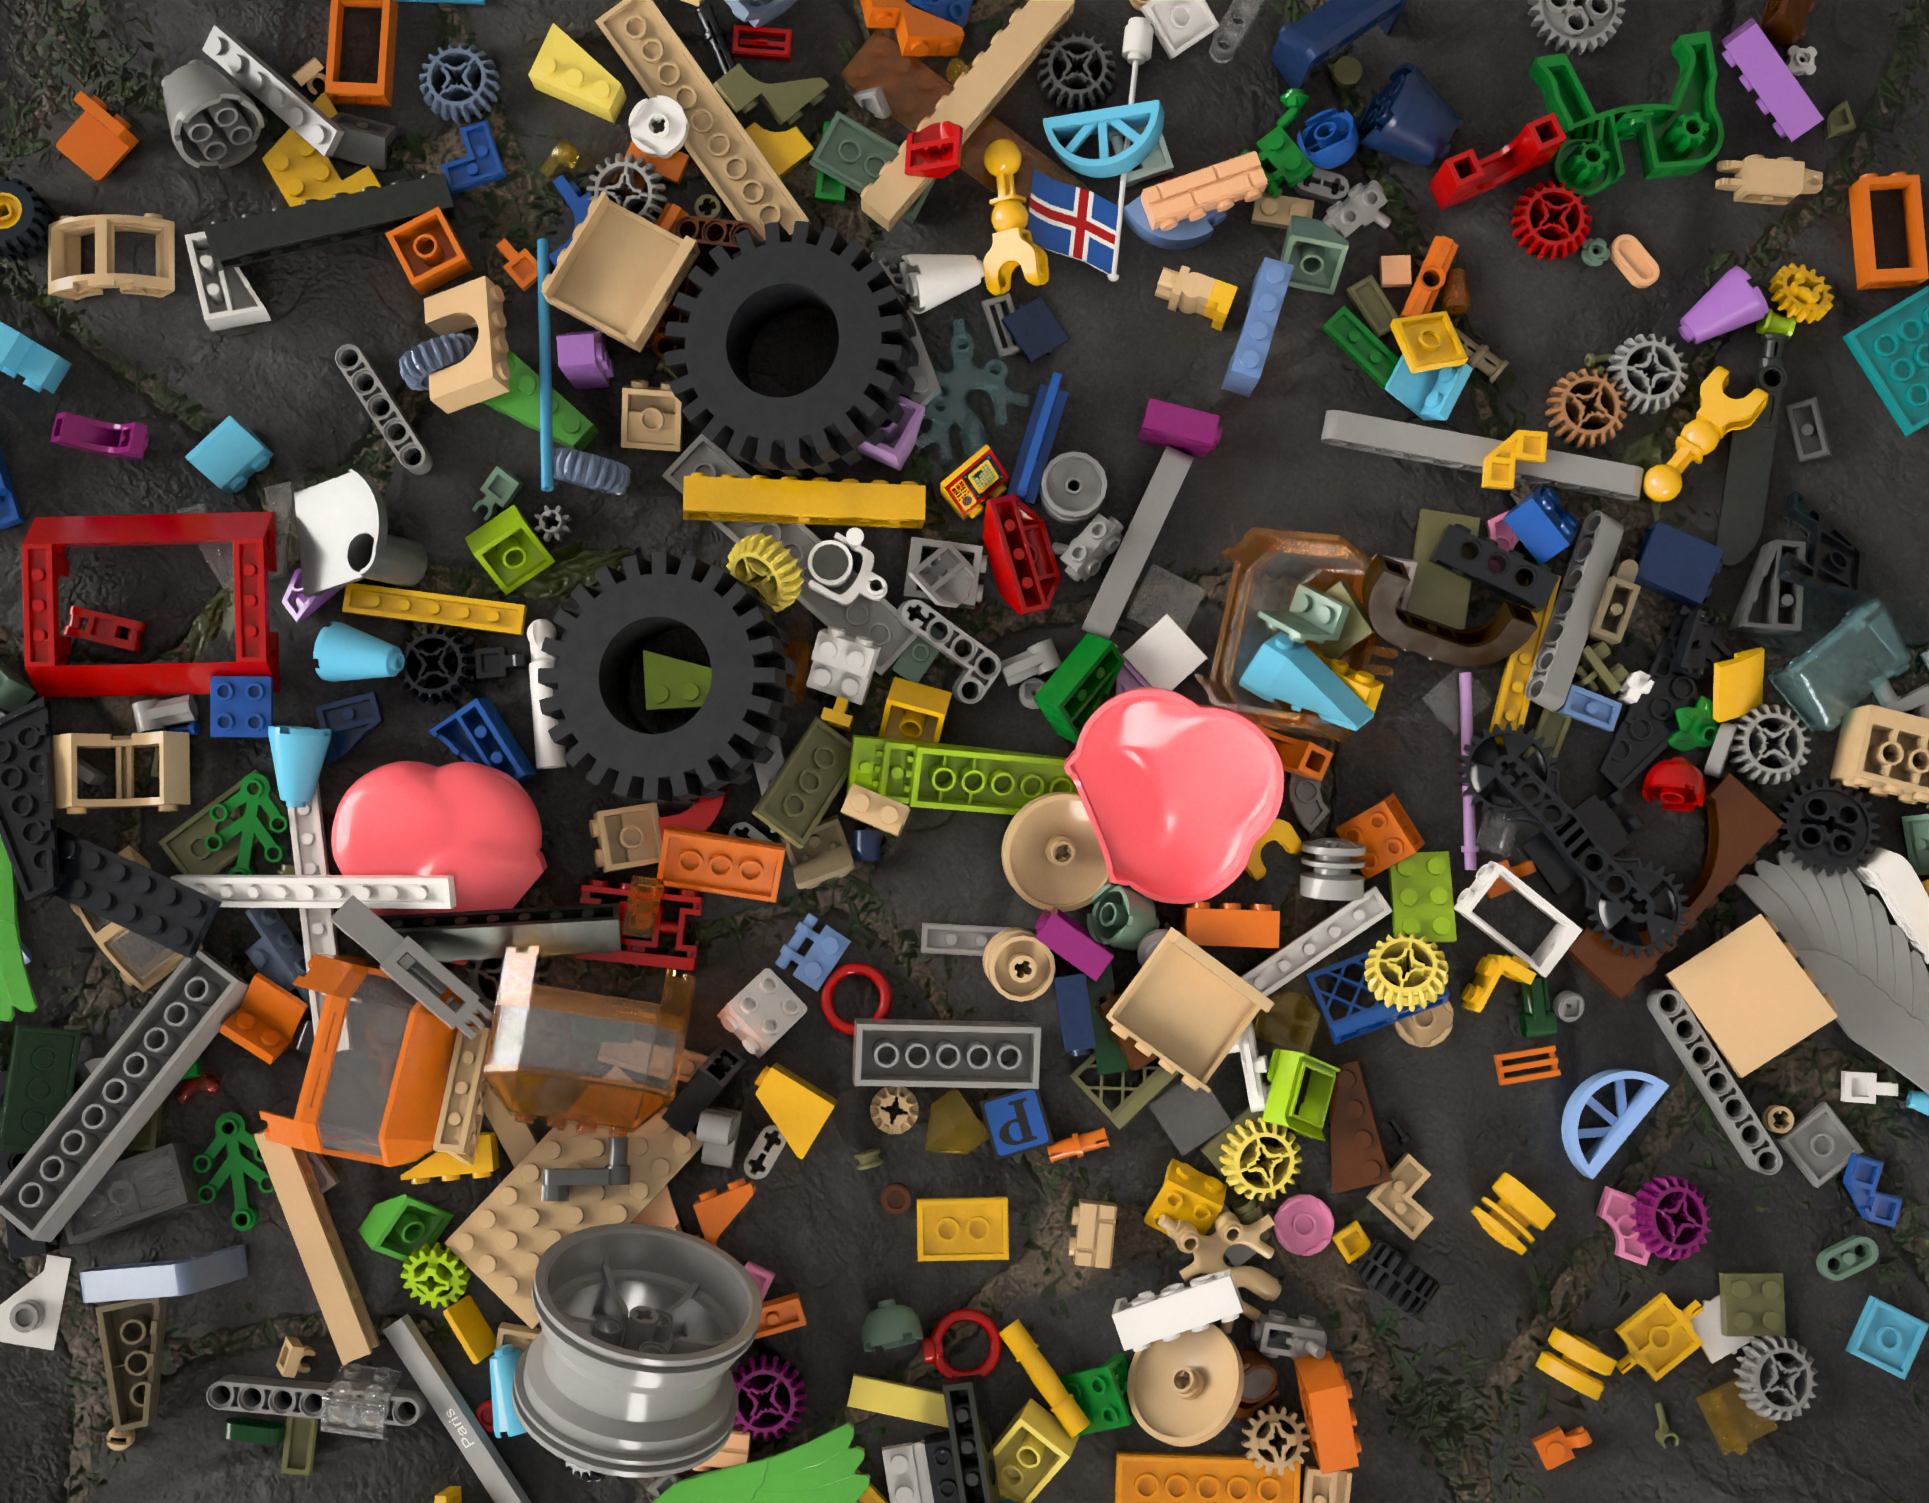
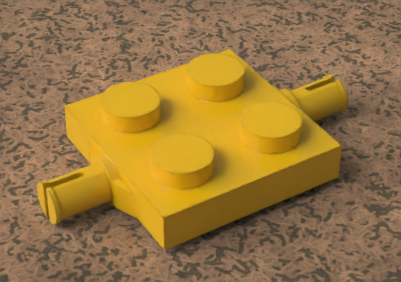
M1659 1293L1614 1329L1625 1343L1628 1354L1619 1360L1615 1366L1624 1375L1634 1365L1639 1364L1657 1382L1704 1344L1694 1332L1690 1321L1700 1312L1704 1311V1308L1695 1299L1683 1310H1680L1673 1305L1666 1294Z

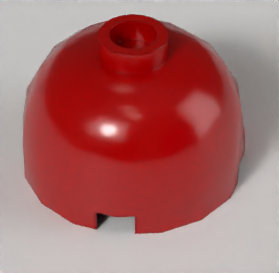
M1673 757L1656 763L1647 772L1643 782L1642 797L1651 804L1652 799L1663 802V805L1660 807L1661 809L1674 812H1692L1695 810L1696 805H1699L1701 808L1704 804L1706 792L1704 775L1687 759Z

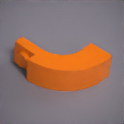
M1254 722L1276 747L1284 771L1304 778L1322 781L1333 753L1310 741L1298 740L1279 734Z

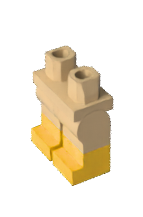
M1184 265L1181 266L1180 272L1164 267L1157 284L1155 296L1168 300L1167 309L1176 312L1178 307L1183 313H1197L1213 319L1211 328L1222 331L1238 287L1197 272L1189 273L1190 268Z

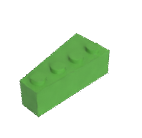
M509 350L507 352V363L511 372V377L509 378L510 391L480 403H484L526 427L540 432L539 375ZM552 388L553 440L569 449L583 451L599 431L592 422Z

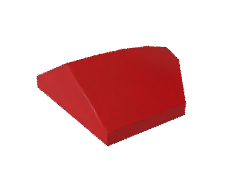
M945 121L933 123L916 133H909L906 145L905 174L907 176L942 179L960 168L963 128L958 124Z

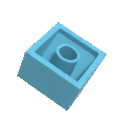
M229 415L191 450L185 458L218 488L231 495L233 492L242 490L248 482L247 479L255 472L263 470L269 464V459L274 454L248 427Z

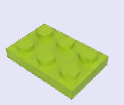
M1449 851L1416 852L1389 867L1388 877L1391 909L1393 911L1391 913L1394 939L1398 938V934L1401 931L1405 938H1409L1412 932L1416 935L1417 940L1426 936L1428 943L1456 942L1457 934Z

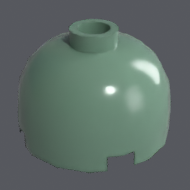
M895 1299L878 1302V1309L867 1314L861 1327L862 1343L865 1352L876 1351L875 1347L880 1345L886 1350L916 1343L917 1339H924L922 1325L915 1311L907 1305H896Z

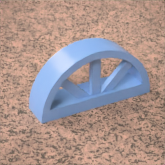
M1630 1069L1605 1070L1583 1081L1567 1101L1561 1124L1564 1148L1575 1168L1583 1176L1593 1180L1670 1085L1653 1075ZM1624 1079L1643 1081L1642 1086L1627 1103ZM1613 1081L1616 1117L1592 1097L1597 1090ZM1585 1104L1610 1125L1607 1127L1578 1129L1580 1115ZM1599 1137L1587 1153L1583 1155L1579 1139Z

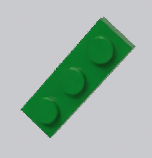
M1343 306L1321 329L1385 390V386L1399 358L1352 312Z

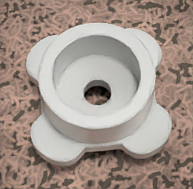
M1793 45L1788 49L1787 54L1789 57L1786 61V66L1793 75H1812L1816 71L1814 57L1817 55V51L1814 47L1809 46L1806 49Z

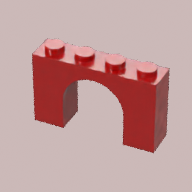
M1553 112L1526 124L1521 133L1511 143L1483 159H1477L1473 148L1446 159L1428 186L1440 211H1443L1545 166L1567 138Z

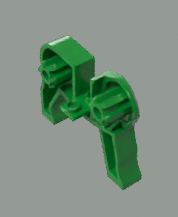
M1710 31L1680 35L1670 47L1672 56L1679 64L1680 76L1669 105L1637 104L1596 114L1566 53L1536 57L1528 69L1530 78L1539 86L1544 96L1548 113H1555L1567 138L1556 152L1553 162L1554 176L1559 184L1565 181V190L1569 191L1571 187H1575V196L1584 195V197H1592L1616 184L1625 174L1619 140H1627L1635 136L1637 138L1644 179L1695 174L1702 170L1718 154L1724 140V127L1715 105V84L1718 73Z

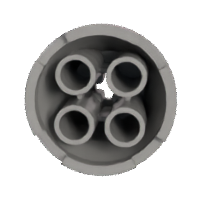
M194 59L163 78L161 85L163 87L172 141L180 156L188 164L199 168L201 165L218 166L220 169H224L242 162L258 147L256 141L261 129L264 128L262 114L247 95L216 69L204 64L202 60Z

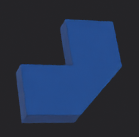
M1851 1152L1843 1183L1859 1214L1867 1221L1895 1228L1903 1198L1876 1190L1884 1162Z

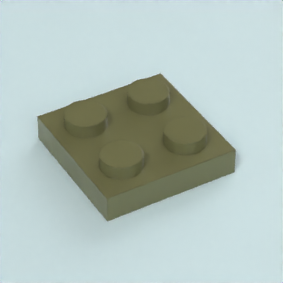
M1719 1272L1722 1335L1727 1337L1786 1336L1783 1273Z

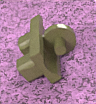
M1602 640L1583 648L1579 660L1581 665L1575 671L1580 679L1574 685L1579 687L1586 685L1591 692L1600 689L1605 696H1608L1622 689L1620 684L1629 676V673L1620 663H1616L1609 669L1606 668L1602 660L1611 654V650Z

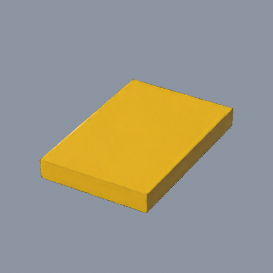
M1008 1196L917 1198L918 1262L1009 1260Z

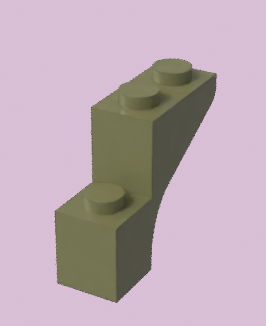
M738 63L719 78L713 86L734 114L741 109L746 114L759 103L756 100L758 96L779 125L785 121L791 125L803 115L800 109L807 103H810L813 107L826 97L823 91L829 87V84L821 77L773 84L763 83L750 76L741 64Z

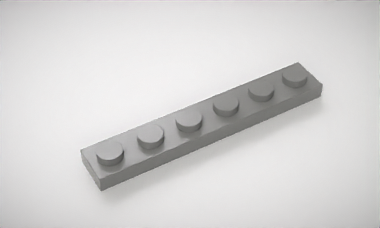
M214 24L202 50L323 156L332 157L345 131L226 28Z

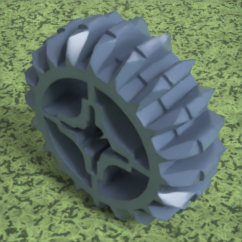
M461 41L458 48H455L454 44L449 42L448 50L444 51L442 47L438 46L439 54L437 56L429 54L428 58L431 63H422V68L426 73L419 74V80L423 83L419 87L421 93L425 95L423 100L427 106H431L434 114L438 115L441 113V117L446 121L452 117L453 121L459 124L462 117H464L466 122L470 123L471 116L474 114L477 118L481 119L482 114L480 111L483 109L491 112L488 102H497V96L494 93L500 91V85L497 82L500 80V76L495 71L496 65L493 60H488L489 57L485 51L479 52L477 46L473 44L468 48ZM481 72V83L476 91L474 89V84L478 80L476 76ZM444 75L446 77V81L441 86L443 90L439 93V82L441 77ZM457 82H464L467 88L463 84L458 85Z
M451 333L447 336L441 335L437 338H431L426 342H421L417 346H412L411 350L406 351L399 359L401 376L410 389L429 391L428 374L463 361L472 352L476 343L470 335L462 333L457 335Z
M563 447L554 449L553 478L611 495L619 496L626 493L631 479V470L626 465L575 449Z

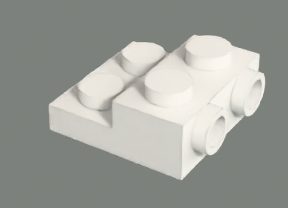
M828 626V629L819 630L811 656L813 663L806 686L863 705L881 647L873 645L874 641L864 636L857 635L856 638L845 635L846 631L838 627Z

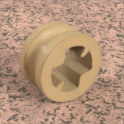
M1770 1105L1762 1113V1123L1769 1131L1782 1134L1791 1130L1794 1125L1793 1113L1784 1106ZM1774 1113H1782L1780 1117L1783 1121L1782 1125L1774 1124Z

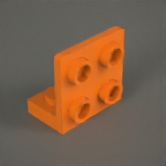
M1394 792L1384 797L1373 807L1336 828L1340 839H1346L1350 842L1366 846L1365 855L1352 856L1366 862L1365 867L1359 868L1366 879L1411 856L1425 844V841Z
M256 973L251 980L241 1007L221 1025L219 1032L271 1065L292 1044L308 1004L262 974Z

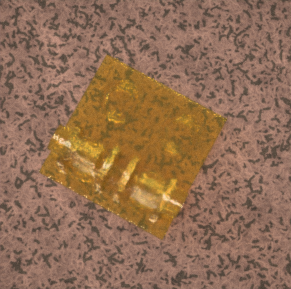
M1740 1376L1696 1397V1401L1723 1455L1735 1451L1737 1455L1744 1454L1748 1451L1747 1445L1750 1442L1778 1429L1774 1420L1768 1419V1417H1761L1755 1413V1410L1745 1406L1747 1400L1741 1399L1738 1396L1742 1388L1734 1384L1735 1381L1740 1379Z

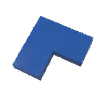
M488 120L459 128L468 156L440 165L450 194L455 195L506 178L507 175Z

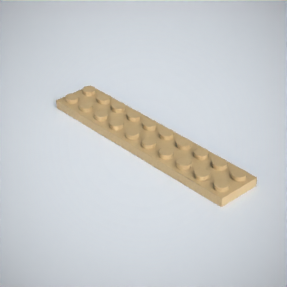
M622 0L595 20L648 97L651 99L657 98L659 95L667 96L675 100L682 107L690 123L688 137L683 146L737 221L750 223L764 240H766L764 224L779 222L789 235H793L795 221H804L811 224L652 0Z

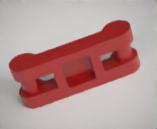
M70 606L68 614L71 615L69 625L64 628L63 635L140 653L142 644L139 641L142 632L145 633L146 623L77 606ZM84 618L88 619L86 630L81 629ZM122 627L129 629L127 640L120 639Z

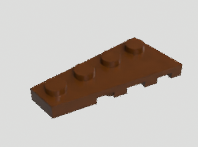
M1360 1060L1336 1065L1334 1067L1341 1069V1071L1336 1072V1079L1329 1102L1332 1194L1393 1180Z

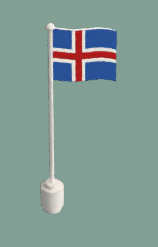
M1144 17L1130 18L1124 30L1122 57L1132 65L1128 105L1135 102L1138 65H1142L1145 61L1151 59L1154 29L1151 26L1152 22ZM1125 137L1124 150L1130 147V140ZM1034 168L1027 230L1031 231L1033 242L1045 250L1083 261L1108 274L1107 277L1110 281H1117L1119 279L1117 264L1127 172L1121 174L1118 205L1091 191L1056 181Z

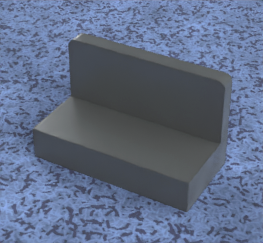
M339 112L332 121L345 132L332 157L384 170L387 167V147L396 138L397 126Z

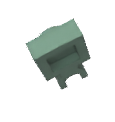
M496 466L480 488L486 494L485 498L478 501L472 510L480 513L482 508L486 506L488 513L484 520L489 522L496 516L498 505L502 508H508L524 484L502 467Z

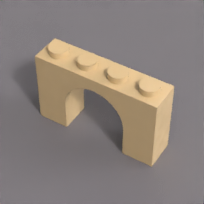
M486 276L424 299L425 324L439 336L455 334L473 327H478L479 329L476 345L463 361L428 374L430 401L447 414L510 391L509 378L511 377V372L507 363L509 347L505 338L507 322L503 313L505 297L502 289Z

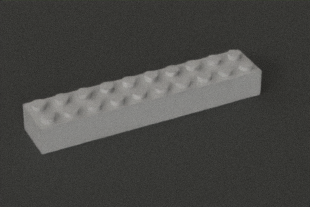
M198 949L194 959L185 957L0 1186V1214L32 1240L52 1242L217 1035L221 1025L237 1010L243 1002L250 984L211 954L201 949Z

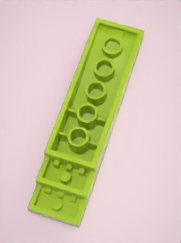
M852 736L846 794H848L852 783L899 803L909 804L910 807L1016 815L1023 806L1042 795L1053 792L1078 793L1072 778L1065 772L1064 763L1067 759L1065 757L895 738Z

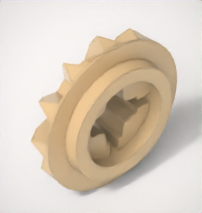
M887 1086L882 1088L873 1097L870 1105L871 1119L878 1129L888 1134H902L909 1130L916 1122L919 1112L915 1096L905 1087ZM895 1097H898L899 1108L908 1113L897 1114L896 1119L891 1123L890 1112L882 1109L881 1106H892L893 1102H895Z

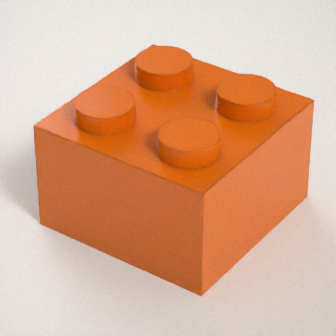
M439 206L385 233L411 285L421 296L473 270L452 226Z

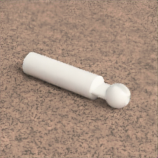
M536 619L528 626L526 634L530 642L531 653L529 676L536 769L562 768L567 766L566 759L564 758L566 748L554 743L548 732L549 729L559 724L558 720L543 715L539 703L541 699L552 697L553 689L538 683V668H554L556 657L541 651L545 637L556 640L557 631L550 621Z

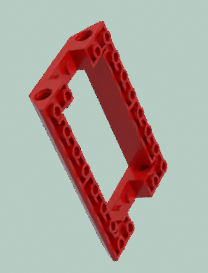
M276 512L35 517L21 545L25 668L40 698L43 696L50 698L210 694V678L212 676H268L273 678V693L280 692L279 632L270 631L269 572H277ZM233 543L236 662L69 666L68 655H71V637L60 636L58 577H69V559H66V547Z

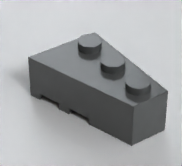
M1776 539L1762 545L1728 631L1788 636L1801 631L1804 586L1779 579L1778 571L1780 558L1788 552L1805 562L1806 542Z

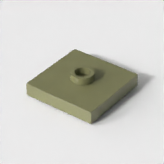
M1346 580L1339 581L1324 592L1350 606L1339 640H1325L1324 644L1316 643L1323 656L1331 660L1337 659L1376 632L1369 616Z

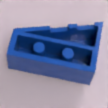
M490 698L474 699L428 731L466 762L479 763L509 774L520 785L537 774Z

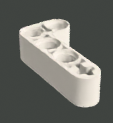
M1876 847L1875 852L1866 854L1869 860L1864 864L1858 862L1859 868L1853 872L1861 882L1879 891L1896 924L1905 933L1910 949L1920 953L1924 963L1929 964V896L1913 867L1903 856L1881 847Z

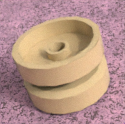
M1014 927L997 933L986 945L982 958L984 973L995 989L1007 999L1019 1002L1034 1000L1045 993L1053 982L1056 970L1054 956L1050 949L1035 938L1036 935L1028 929Z

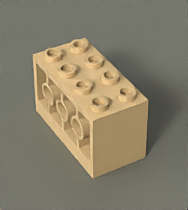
M1872 704L1845 710L1829 779L1840 780L1841 787L1843 788L1848 786L1853 787V790H1859V787L1869 789V794L1874 796L1888 797V794L1898 796V801L1906 804L1917 805V802L1928 804L1927 809H1929V719Z

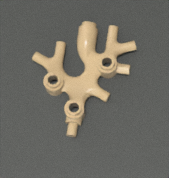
M1229 1211L1221 1212L1214 1221L1215 1233L1209 1236L1199 1234L1194 1224L1190 1221L1172 1220L1165 1214L1159 1218L1157 1224L1168 1231L1167 1235L1175 1240L1179 1250L1184 1253H1193L1194 1261L1179 1271L1185 1282L1199 1274L1209 1275L1231 1269L1237 1288L1245 1287L1265 1301H1274L1280 1295L1281 1285L1276 1278L1267 1272L1253 1266L1230 1267L1223 1259L1225 1251L1235 1244L1246 1245L1263 1257L1270 1259L1275 1250L1260 1239L1261 1233L1275 1225L1269 1214L1250 1225H1243L1234 1213ZM1243 1301V1312L1239 1314L1258 1322L1262 1312ZM1234 1320L1226 1323L1221 1321L1220 1329L1226 1334H1230Z

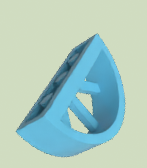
M1153 100L1043 118V126L1053 149L1067 167L1088 177L1107 178L1132 170L1150 155L1162 134L1165 112L1160 100ZM1146 126L1141 135L1132 129ZM1119 131L1134 143L1123 152L1109 157L1108 132ZM1098 134L1100 159H1087L1074 155L1089 135ZM1073 138L1065 148L1059 143V140Z

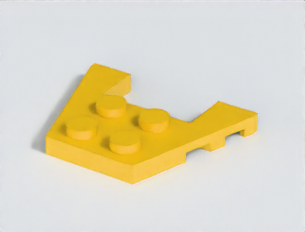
M325 92L320 94L312 103L331 120L338 114V111ZM291 127L262 158L290 207L301 205L302 202L309 199H317L319 201L329 199L334 194L341 192L348 194L361 192L363 188L368 186L382 187L369 166L342 180L329 157L323 156Z

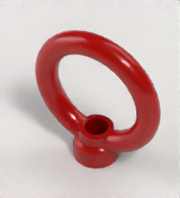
M860 962L848 963L836 968L825 980L820 996L821 1008L827 1021L838 1031L849 1035H854V1023L842 1019L836 1013L832 1001L833 991L843 978L855 974L863 975L870 978L878 987L880 993L879 1008L874 1016L868 1019H886L892 1006V991L886 977L877 968Z
M968 1308L952 1311L939 1320L932 1331L931 1337L922 1340L924 1363H933L936 1369L948 1379L981 1374V1378H984L995 1368L1002 1352L1000 1331L996 1323L981 1311ZM962 1321H972L982 1326L990 1340V1350L987 1358L981 1365L971 1370L956 1369L943 1356L942 1339L944 1334L952 1325Z

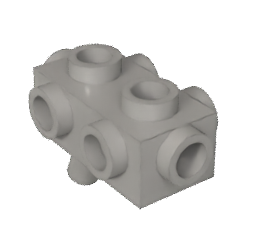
M1372 180L1366 185H1363L1361 182L1352 187L1347 192L1348 196L1343 202L1338 201L1326 210L1327 214L1321 221L1340 236L1346 238L1360 225L1367 226L1372 222L1386 229L1392 219L1379 211L1388 200L1383 194L1382 186L1377 181Z
M1098 513L1083 532L1071 541L1070 545L1054 542L1052 544L1053 552L1056 555H1061L1060 559L1066 565L1064 572L1076 582L1080 579L1086 582L1090 576H1094L1098 572L1101 563L1106 557L1118 549L1121 540L1124 538L1121 534L1124 526L1114 517L1110 516L1107 519Z
M1269 1310L1268 1315L1260 1313L1259 1321H1253L1251 1325V1340H1255L1254 1344L1264 1356L1278 1358L1279 1355L1289 1356L1294 1360L1309 1355L1322 1359L1326 1355L1327 1334L1320 1323L1316 1322L1317 1319L1315 1317L1300 1314L1298 1319L1287 1318V1314L1282 1311ZM1270 1329L1276 1330L1273 1334H1269Z

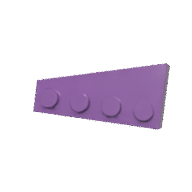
M1753 17L1721 40L1726 48V51L1722 53L1723 57L1731 68L1738 65L1743 72L1738 78L1748 92L1753 88L1760 97L1755 102L1764 115L1771 112L1776 122L1772 126L1781 139L1788 136L1791 142H1793L1824 120Z

